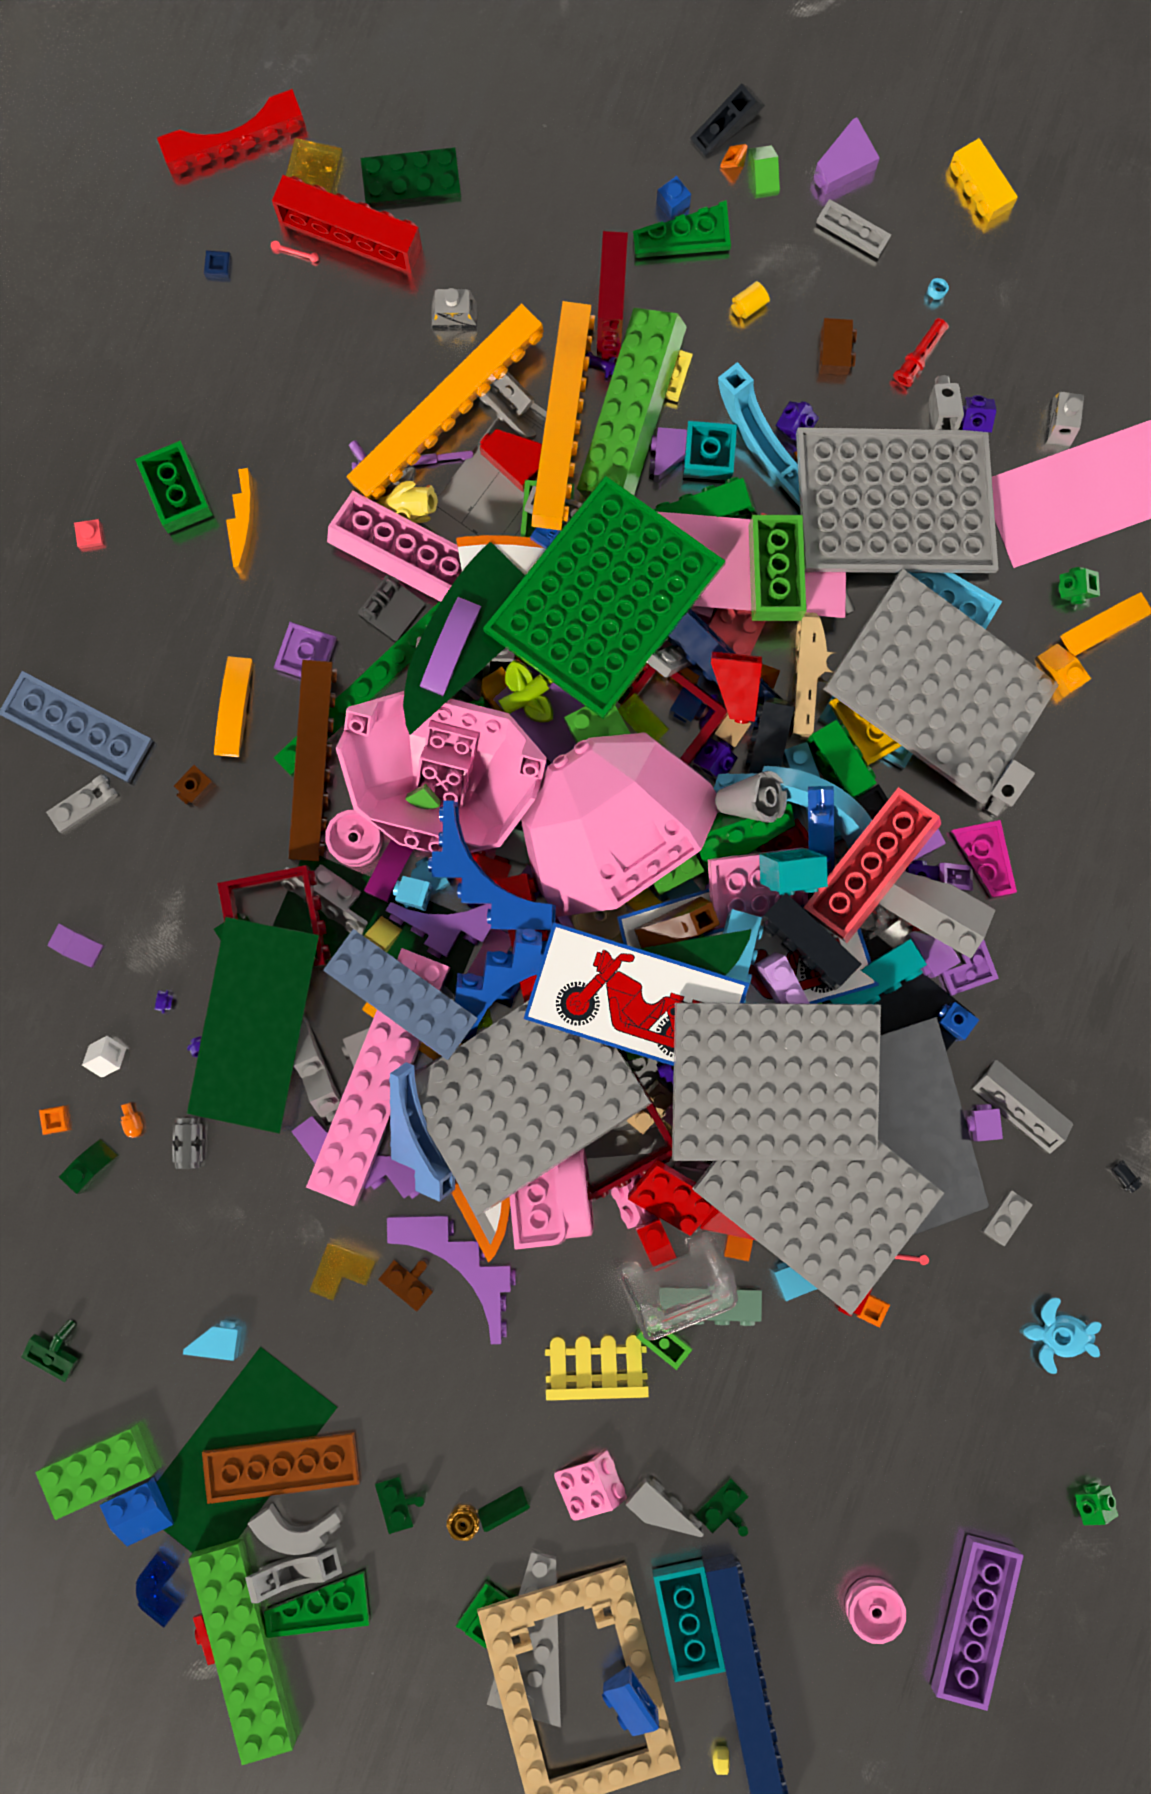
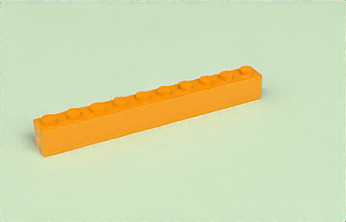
M562 302L532 513V527L561 530L562 521L568 520L569 506H565V499L570 500L572 484H568V477L573 478L575 463L571 462V456H576L578 441H574V434L579 435L581 420L577 419V413L582 414L584 399L579 397L580 392L585 393L587 378L582 377L583 371L588 372L589 357L585 356L586 351H591L592 336H588V331L594 329L595 315H591V305Z
M521 303L346 476L350 483L364 497L372 501L381 498L386 492L385 488L391 482H397L402 477V471L407 466H413L420 459V454L426 448L430 449L436 444L438 436L443 431L447 432L454 426L455 419L461 413L466 414L472 408V402L478 396L483 397L490 390V385L496 379L500 380L508 371L507 368L513 362L517 363L523 358L525 350L531 344L534 346L543 337L542 333L544 332L542 323Z

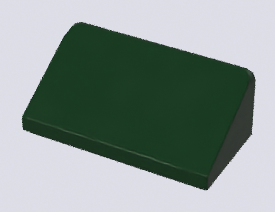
M522 1486L479 1508L478 1515L484 1532H488L530 1509L531 1502Z

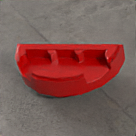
M197 1614L193 1617L196 1627L195 1639L197 1644L202 1646L207 1664L211 1665L215 1663L203 1614Z

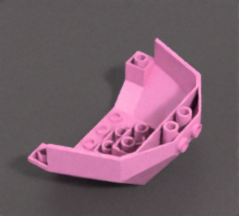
M404 691L347 708L344 732L336 746V751L353 809L399 845L432 853V851H442V847H439V833L443 832V822H440L439 809L443 807V801H455L459 803L460 824L470 852L500 847L537 797L547 757L509 713L450 698L410 735L406 727L403 710ZM427 784L441 800V804L437 808L423 809L410 804L405 798L408 793Z
M647 733L591 737L578 742L574 749L566 754L559 755L547 767L535 801L521 818L532 876L535 878L537 889L548 904L556 905L557 917L619 908L702 850L719 811L715 804L717 793L711 783Z

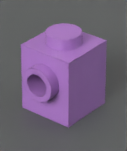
M991 1104L976 1105L977 1110L969 1111L970 1116H967L966 1121L968 1131H972L973 1141L1003 1139L1000 1109L992 1108Z

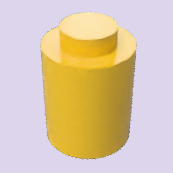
M756 281L732 298L733 304L731 308L737 317L746 319L770 302V298L763 285Z

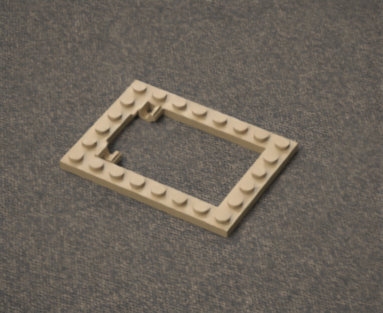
M625 1563L477 1609L525 1794H605L681 1769ZM584 1606V1610L592 1608L598 1629L615 1624L626 1667L628 1665L631 1667L658 1708L659 1729L644 1734L648 1748L549 1780L516 1655L533 1650L528 1627L535 1626L534 1621ZM610 1606L611 1614L604 1615L603 1608ZM519 1635L520 1642L513 1644L511 1637Z

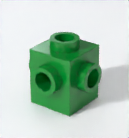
M1083 567L1070 568L1068 573L1059 574L1060 583L1058 588L1061 599L1071 601V604L1086 603V599L1100 596L1098 572Z
M1089 1483L1084 1485V1489L1075 1495L1076 1505L1080 1511L1083 1525H1106L1118 1517L1116 1500L1112 1495L1110 1485L1099 1486V1483Z

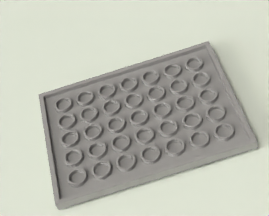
M859 428L797 429L796 443L800 513L803 515L805 572L899 573L902 569L908 573H996L998 571L988 432Z
M902 569L823 689L983 804L989 799L994 786L1010 760H1013L1059 685L1043 671L906 570Z
M529 1001L459 1046L449 1060L442 1057L415 1075L418 1098L427 1123V1131L477 1216L493 1208L652 1104L618 1048L525 1020L524 1015Z
M675 1003L672 1160H877L881 1005Z
M879 1140L877 1160L713 1161L692 1188L850 1315L853 1314L944 1194V1192Z

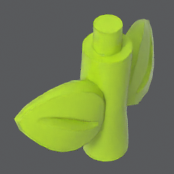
M513 660L507 667L505 682L514 693L498 700L501 707L509 714L523 708L526 716L535 722L552 721L553 708L551 702L542 694L549 690L548 685L553 682L545 676L542 677L541 674L533 678V674L527 665L521 661Z

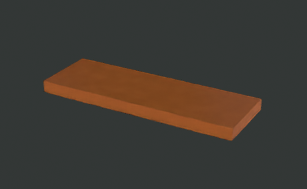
M355 1431L202 1451L207 1504L360 1484Z

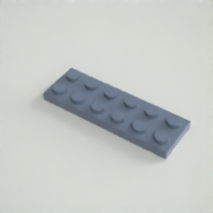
M24 671L20 673L0 709L1 716L130 783L153 741L140 732Z
M354 929L323 970L447 1060L450 1059L478 1020L473 1014Z

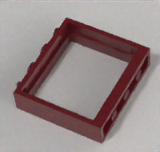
M603 231L597 356H601L604 359L618 357L621 350L628 232Z
M648 663L643 669L645 673L640 680L636 678L629 686L628 690L630 693L625 699L620 698L618 701L620 706L626 711L657 672ZM676 672L670 677L715 710V713L680 757L683 762L690 765L728 715L726 707L681 672Z
M305 865L217 883L225 922V917L238 919L234 890L303 877L313 934L319 935L316 948L318 959L314 960L313 968L327 966L328 959H331L329 945L324 944L323 935L326 934V926L324 920H320L318 910H322L320 896L315 895L314 885H317L314 870L311 871L310 867Z
M631 1068L638 1082L640 1083L648 1098L652 1102L635 1069ZM653 1102L646 1108L667 1144L591 1185L586 1176L589 1201L594 1198L597 1200L601 1197H606L609 1194V1190L616 1186L622 1188L632 1181L631 1178L638 1174L643 1176L656 1160L667 1163L672 1159V1136Z

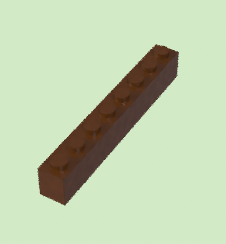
M302 659L288 859L319 861V856L324 857L325 842L321 841V832H326L327 817H322L323 807H328L329 792H324L325 782L330 781V768L326 767V757L331 758L332 743H328V733H333L334 718H329L330 708H335L336 693H331L332 683L337 682V668H333V662Z

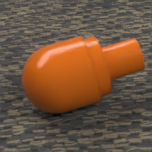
M131 1102L123 1104L121 1108L124 1116L121 1117L122 1121H120L123 1131L128 1137H138L143 1132L141 1116L138 1112L133 1111Z

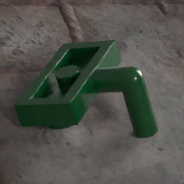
M72 1320L66 1321L54 1335L51 1343L33 1334L21 1358L59 1380L66 1382L78 1358L60 1349L63 1340L75 1328V1323Z
M400 1475L376 1482L375 1487L388 1533L392 1534L414 1527L409 1505L415 1504L417 1507H422L427 1497L426 1493L419 1491L406 1495Z
M729 1477L694 1512V1515L712 1534L728 1519L737 1528L740 1536H747V1525L735 1511L749 1496Z

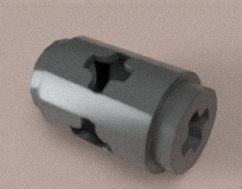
M175 1117V1123L172 1124V1162H175L176 1169L200 1168L203 1161V1123H201V1117ZM177 1136L179 1141H183V1144H180L178 1149L177 1145H175ZM197 1136L198 1140H200L198 1148L197 1144H192V1141H195Z

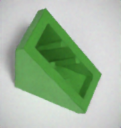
M772 145L748 149L756 196L779 193L778 155Z

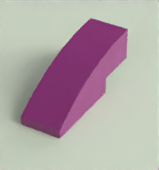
M391 839L364 891L389 903L397 880L401 881L416 849L399 845Z

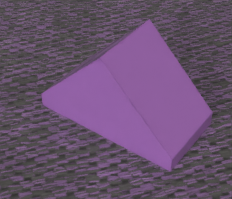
M939 863L936 865L939 866V882L952 884L962 891H973L972 866L951 863Z
M58 924L47 945L60 954L93 968L103 948V945L61 924Z

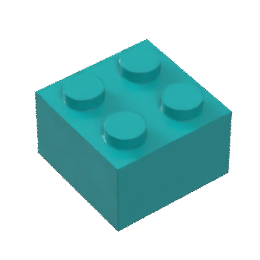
M688 421L683 478L722 481L732 478L734 473L737 424Z
M807 848L759 854L760 884L770 888L771 891L779 892V895L783 896L785 893L794 895L795 891L798 890L813 893L818 892L819 888L828 887L827 856Z

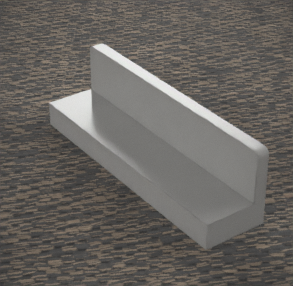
M998 1060L991 1064L988 1072L972 1088L993 1107L1000 1109V1112L1047 1152L1052 1153L1066 1141L1073 1123Z

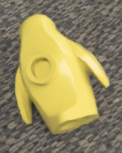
M405 481L396 486L392 493L376 500V503L414 523H424L431 520L428 514L436 511L438 499L433 486L414 487L416 484L413 481Z

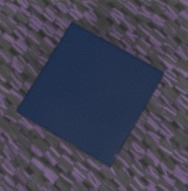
M206 250L205 277L229 279L230 252Z

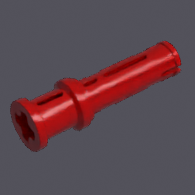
M940 318L935 319L933 325L916 349L906 355L904 364L893 374L898 383L906 387L912 386L916 374L924 369L926 358L949 328L946 321Z

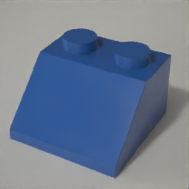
M154 1476L107 1498L100 1504L110 1530L126 1546L134 1544L174 1524Z
M629 1665L603 1683V1700L609 1708L613 1707L618 1714L617 1720L624 1731L628 1729L632 1736H637L659 1729L658 1708Z

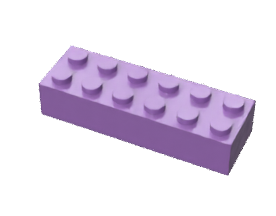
M967 1534L931 1685L936 1697L988 1711L1024 1556L1018 1548Z

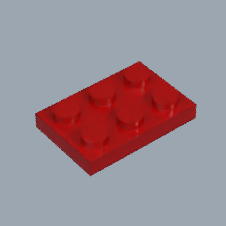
M656 1160L628 1193L629 1201L690 1236L715 1209L713 1205L692 1189L696 1184L695 1181L659 1160Z

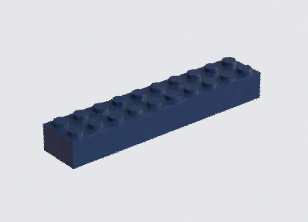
M733 1554L704 1559L703 1563L750 1794H788L782 1770L781 1755L777 1743H774L778 1742L772 1716L768 1717L772 1715L767 1691H762V1689H767L762 1666L761 1664L757 1665V1663L761 1662L756 1638H751L756 1636L751 1613H746V1610L751 1608L745 1586L741 1587V1584L745 1583L743 1569L740 1561H735Z

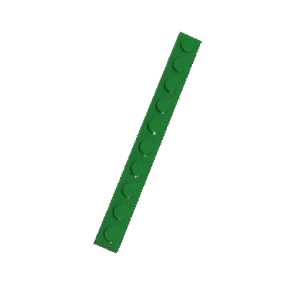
M440 601L335 699V708H330L329 718H334L333 733H328V742L345 727L346 710L348 707L375 699L410 665L416 650L417 638L422 637ZM297 736L274 757L291 777L294 775Z

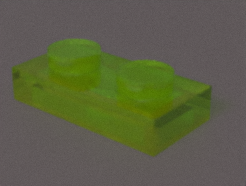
M636 693L618 709L620 715L637 733H647L656 741H659L670 730Z

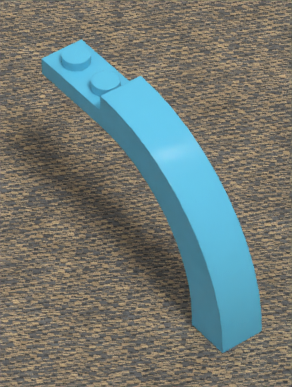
M737 362L718 377L720 393L733 424H737V431L765 472L778 487L782 486L800 506L798 464L785 450L767 423L755 396L754 380Z
M764 766L762 772H775L782 779L783 783H780L782 791L787 793V801L808 808V787L834 786V827L843 836L849 849L872 821L868 813L854 798L827 780L791 768ZM718 774L714 790L717 793L721 788L756 774Z

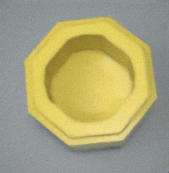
M716 1746L714 1750L713 1767L717 1775H728L729 1749L727 1746Z

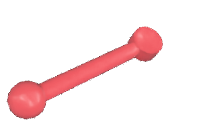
M278 241L271 242V249L274 252L282 250L309 258L312 262L319 260L317 253L309 254L282 246Z
M898 1254L895 1259L917 1261L922 1265H926L929 1262V1258L926 1255L918 1257Z

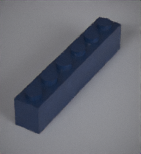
M692 609L687 611L667 638L674 647H681L686 652L684 655L693 665L697 663L703 669V675L711 682L715 681L717 683L711 665L712 652L737 654ZM760 677L757 705L758 702L763 703L764 696L782 699ZM755 717L754 724L758 727L759 718Z

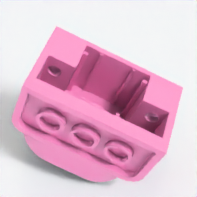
M585 1148L510 1196L515 1249L559 1245L569 1238L587 1237L593 1234L592 1200H588L587 1193L588 1181H586V1176L589 1179Z

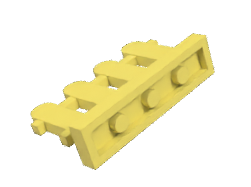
M631 1335L627 1338L626 1347H616V1341L611 1336L602 1338L601 1348H591L590 1340L587 1337H579L576 1340L574 1349H565V1342L562 1338L556 1337L552 1339L550 1349H545V1356H550L551 1376H546V1383H551V1389L546 1390V1400L649 1397L648 1386L643 1387V1380H648L647 1373H642V1353H647L646 1346H641V1341L636 1338V1335ZM601 1354L602 1374L591 1375V1355ZM616 1354H626L627 1374H617ZM566 1355H576V1375H566ZM627 1380V1387H617V1381ZM592 1381H602V1388H592ZM566 1382H576L577 1389H567Z

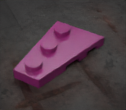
M1001 820L951 830L952 835L990 898L1017 893Z

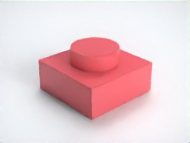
M99 519L74 523L79 549L104 545Z

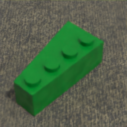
M739 477L730 478L725 481V484L718 487L715 485L707 486L702 489L701 493L695 495L691 493L682 495L678 498V501L673 503H660L656 505V509H653L656 512L740 518L749 514L751 519L752 515H758L751 489L744 478L739 479Z
M787 801L783 816L771 823L721 812L717 813L702 850L695 854L704 869L703 875L706 879L709 877L708 859L746 855L795 826L791 803Z

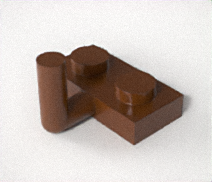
M425 1258L421 1259L411 1272L394 1259L378 1279L416 1312L433 1293V1290L419 1279L420 1275L429 1265L428 1260Z

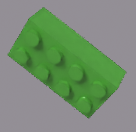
M752 515L748 526L752 621H801L806 613L803 515Z
M135 1424L51 1462L35 1473L53 1517L57 1520L151 1477L157 1470L139 1427Z

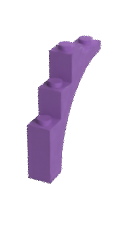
M527 865L521 874L527 873L533 878L531 866ZM539 890L534 893L536 901L541 894ZM390 902L386 909L391 914L389 919L401 926L403 922H406L412 926L410 931L422 938L427 934L428 938L424 943L429 947L427 952L439 959L442 955L448 957L462 932L465 933L464 939L477 945L478 941L483 944L491 931V924L487 923V911L491 909V904L448 915L425 914L412 911Z
M311 1116L292 1130V1133L316 1164L329 1130L316 1116ZM377 1154L364 1186L365 1189H368L370 1186L376 1189L386 1181L384 1176L387 1175L403 1198L410 1196L413 1199L420 1194L415 1191L414 1169L392 1160L391 1155Z
M450 1215L387 1217V1243L410 1245L427 1250L446 1260L465 1277L483 1305L489 1324L491 1344H501L502 1337H507V1323L502 1322V1311H506V1296H501V1292H510L511 1286L516 1285V1271L511 1270V1264L481 1265L480 1261H485V1255L476 1239L450 1240V1236H454V1220H450Z

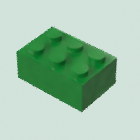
M181 440L135 459L161 524L168 534L213 516L187 450Z
M836 719L811 734L806 742L816 767L823 778L841 788L855 799L870 790L877 783L875 781L876 775L870 766L866 767L861 759L863 755L858 746L853 745L849 740L847 728L843 724H839Z

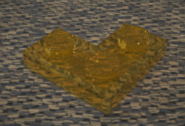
M328 1243L309 1292L334 1300L342 1277L366 1286L376 1261Z

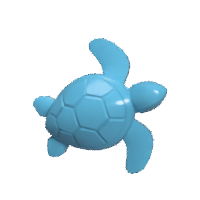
M1057 1297L1050 1298L1041 1309V1318L1045 1323L1043 1327L1040 1325H1030L1023 1330L1027 1338L1034 1341L1043 1340L1044 1345L1039 1351V1361L1043 1368L1051 1374L1057 1373L1053 1359L1054 1354L1061 1357H1074L1087 1351L1093 1357L1100 1356L1098 1346L1093 1343L1096 1339L1094 1334L1100 1331L1101 1323L1094 1321L1086 1325L1073 1316H1056L1057 1308L1061 1303L1060 1298Z

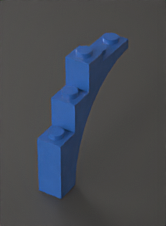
M443 801V807L439 809L440 822H443V832L439 833V847H442V851H432V857H429L428 870L432 872V877L462 878V883H458V898H461V903L491 904V909L487 911V923L491 924V929L551 930L553 922L556 923V905L537 903L517 897L501 888L488 877L474 860L465 842L460 824L459 803Z
M516 929L512 954L502 951H487L483 976H477L472 973L457 974L453 1001L478 1018L464 1039H471L476 1036L478 1025L486 1010L502 993L513 985L538 974L547 941H542V932L533 929Z

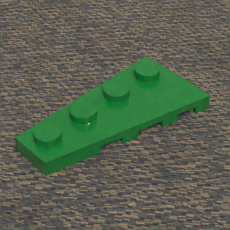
M727 200L719 202L718 205L710 208L698 209L697 212L686 216L682 214L676 216L673 220L661 221L634 230L635 258L730 250L731 240Z
M365 1570L265 1609L266 1637L272 1638L369 1626L370 1617Z

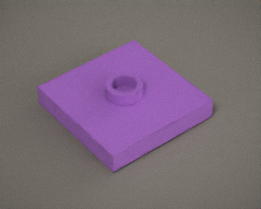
M289 622L274 668L301 678L302 659L329 662L337 637Z

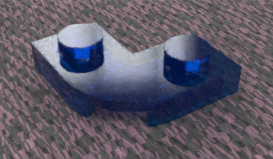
M157 1552L135 1583L136 1596L140 1609L164 1628L182 1604L162 1589L178 1567L160 1552Z

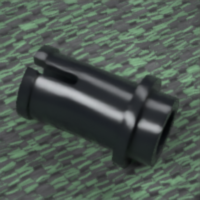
M1124 1160L1119 1161L1111 1168V1171L1124 1184L1125 1191L1128 1190L1130 1193H1133L1143 1185L1140 1181V1176L1136 1177Z

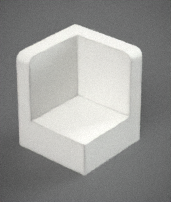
M105 1036L89 1045L82 1066L98 1076L104 1077L120 1069L126 1047L109 1036Z

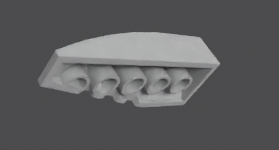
M906 871L902 873L879 902L881 906L969 958H972L985 938L995 913L994 908L952 884L942 883Z

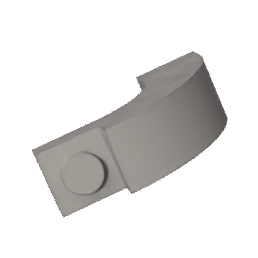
M271 1503L251 1517L248 1525L257 1538L269 1548L284 1554L301 1555L314 1552L325 1546L328 1538L324 1533L326 1532L327 1535H330L341 1526L339 1523L342 1520L343 1514L337 1507L312 1525L295 1526L288 1523L274 1504Z
M336 1547L323 1548L307 1554L293 1555L259 1568L258 1572L245 1577L251 1603H259L292 1587L308 1583L325 1582L341 1574L342 1569Z

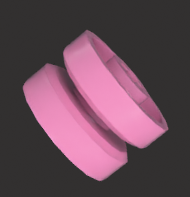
M346 810L337 814L329 822L326 829V844L329 852L340 863L349 867H364L371 864L380 855L383 848V834L381 830L355 810ZM355 834H357L358 840L356 842H351L350 838H355Z
M865 1577L857 1580L849 1588L845 1597V1612L853 1630L861 1639L872 1644H884L894 1640L902 1632L906 1622V1608L897 1590L888 1581L880 1577Z

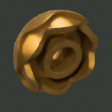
M460 1508L453 1511L449 1516L447 1529L453 1539L469 1541L478 1531L479 1521L473 1511Z

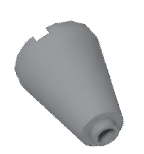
M764 771L721 788L716 794L715 804L721 813L771 823L783 816L787 804V793L782 791L780 783H783V781L775 772Z

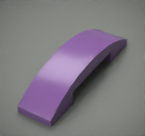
M460 597L457 598L436 643L420 687L444 696L465 642L480 612V605Z

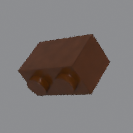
M824 318L821 326L819 374L848 375L850 368L855 366L856 352H852V344L856 343L857 329H853L852 319Z

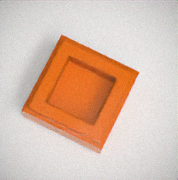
M66 1106L39 1110L43 1135L70 1130Z
M727 1235L724 1257L749 1261L753 1240Z
M869 1295L861 1315L856 1314V1316L880 1328L890 1304Z

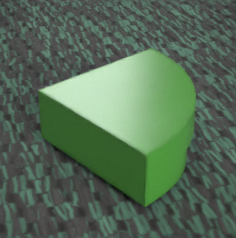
M427 784L408 793L405 798L410 804L423 809L437 808L441 804V800Z

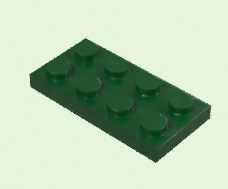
M455 147L360 158L365 203L370 207L461 197Z

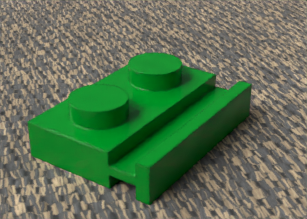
M486 1581L456 1623V1627L460 1628L466 1635L486 1649L487 1646L477 1609L510 1598L489 1585Z

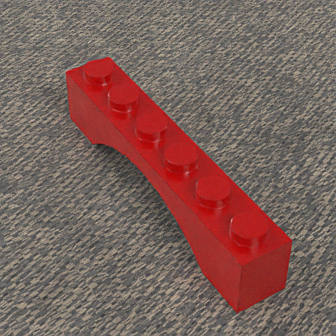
M293 89L269 97L264 107L252 119L233 130L219 134L203 135L179 129L159 136L157 140L172 175L174 173H183L188 168L197 165H206L211 160L219 157H228L235 151L250 149L260 142L275 140L278 136L285 133L297 132L300 128L305 127V123Z

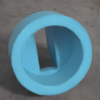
M934 278L928 286V295L933 300H940L948 292L949 285L941 278Z

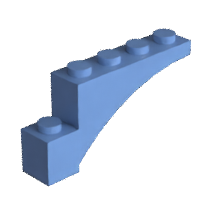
M405 1062L392 1071L389 1078L391 1159L415 1170V1191L440 1202L455 1190V1177L427 1131V1123L421 1109L416 1088L414 1065Z

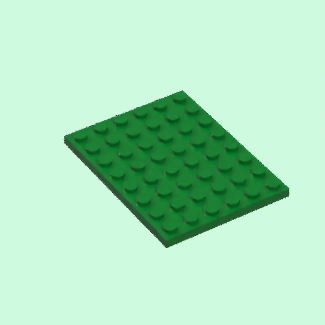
M605 476L484 626L483 630L604 719L647 665L651 655L658 651L677 627L682 617L692 608L725 566L726 561Z

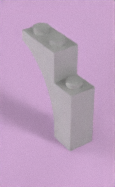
M303 1014L293 1066L303 1080L310 1103L327 1126L332 1124L341 1097L322 1058L309 1021Z

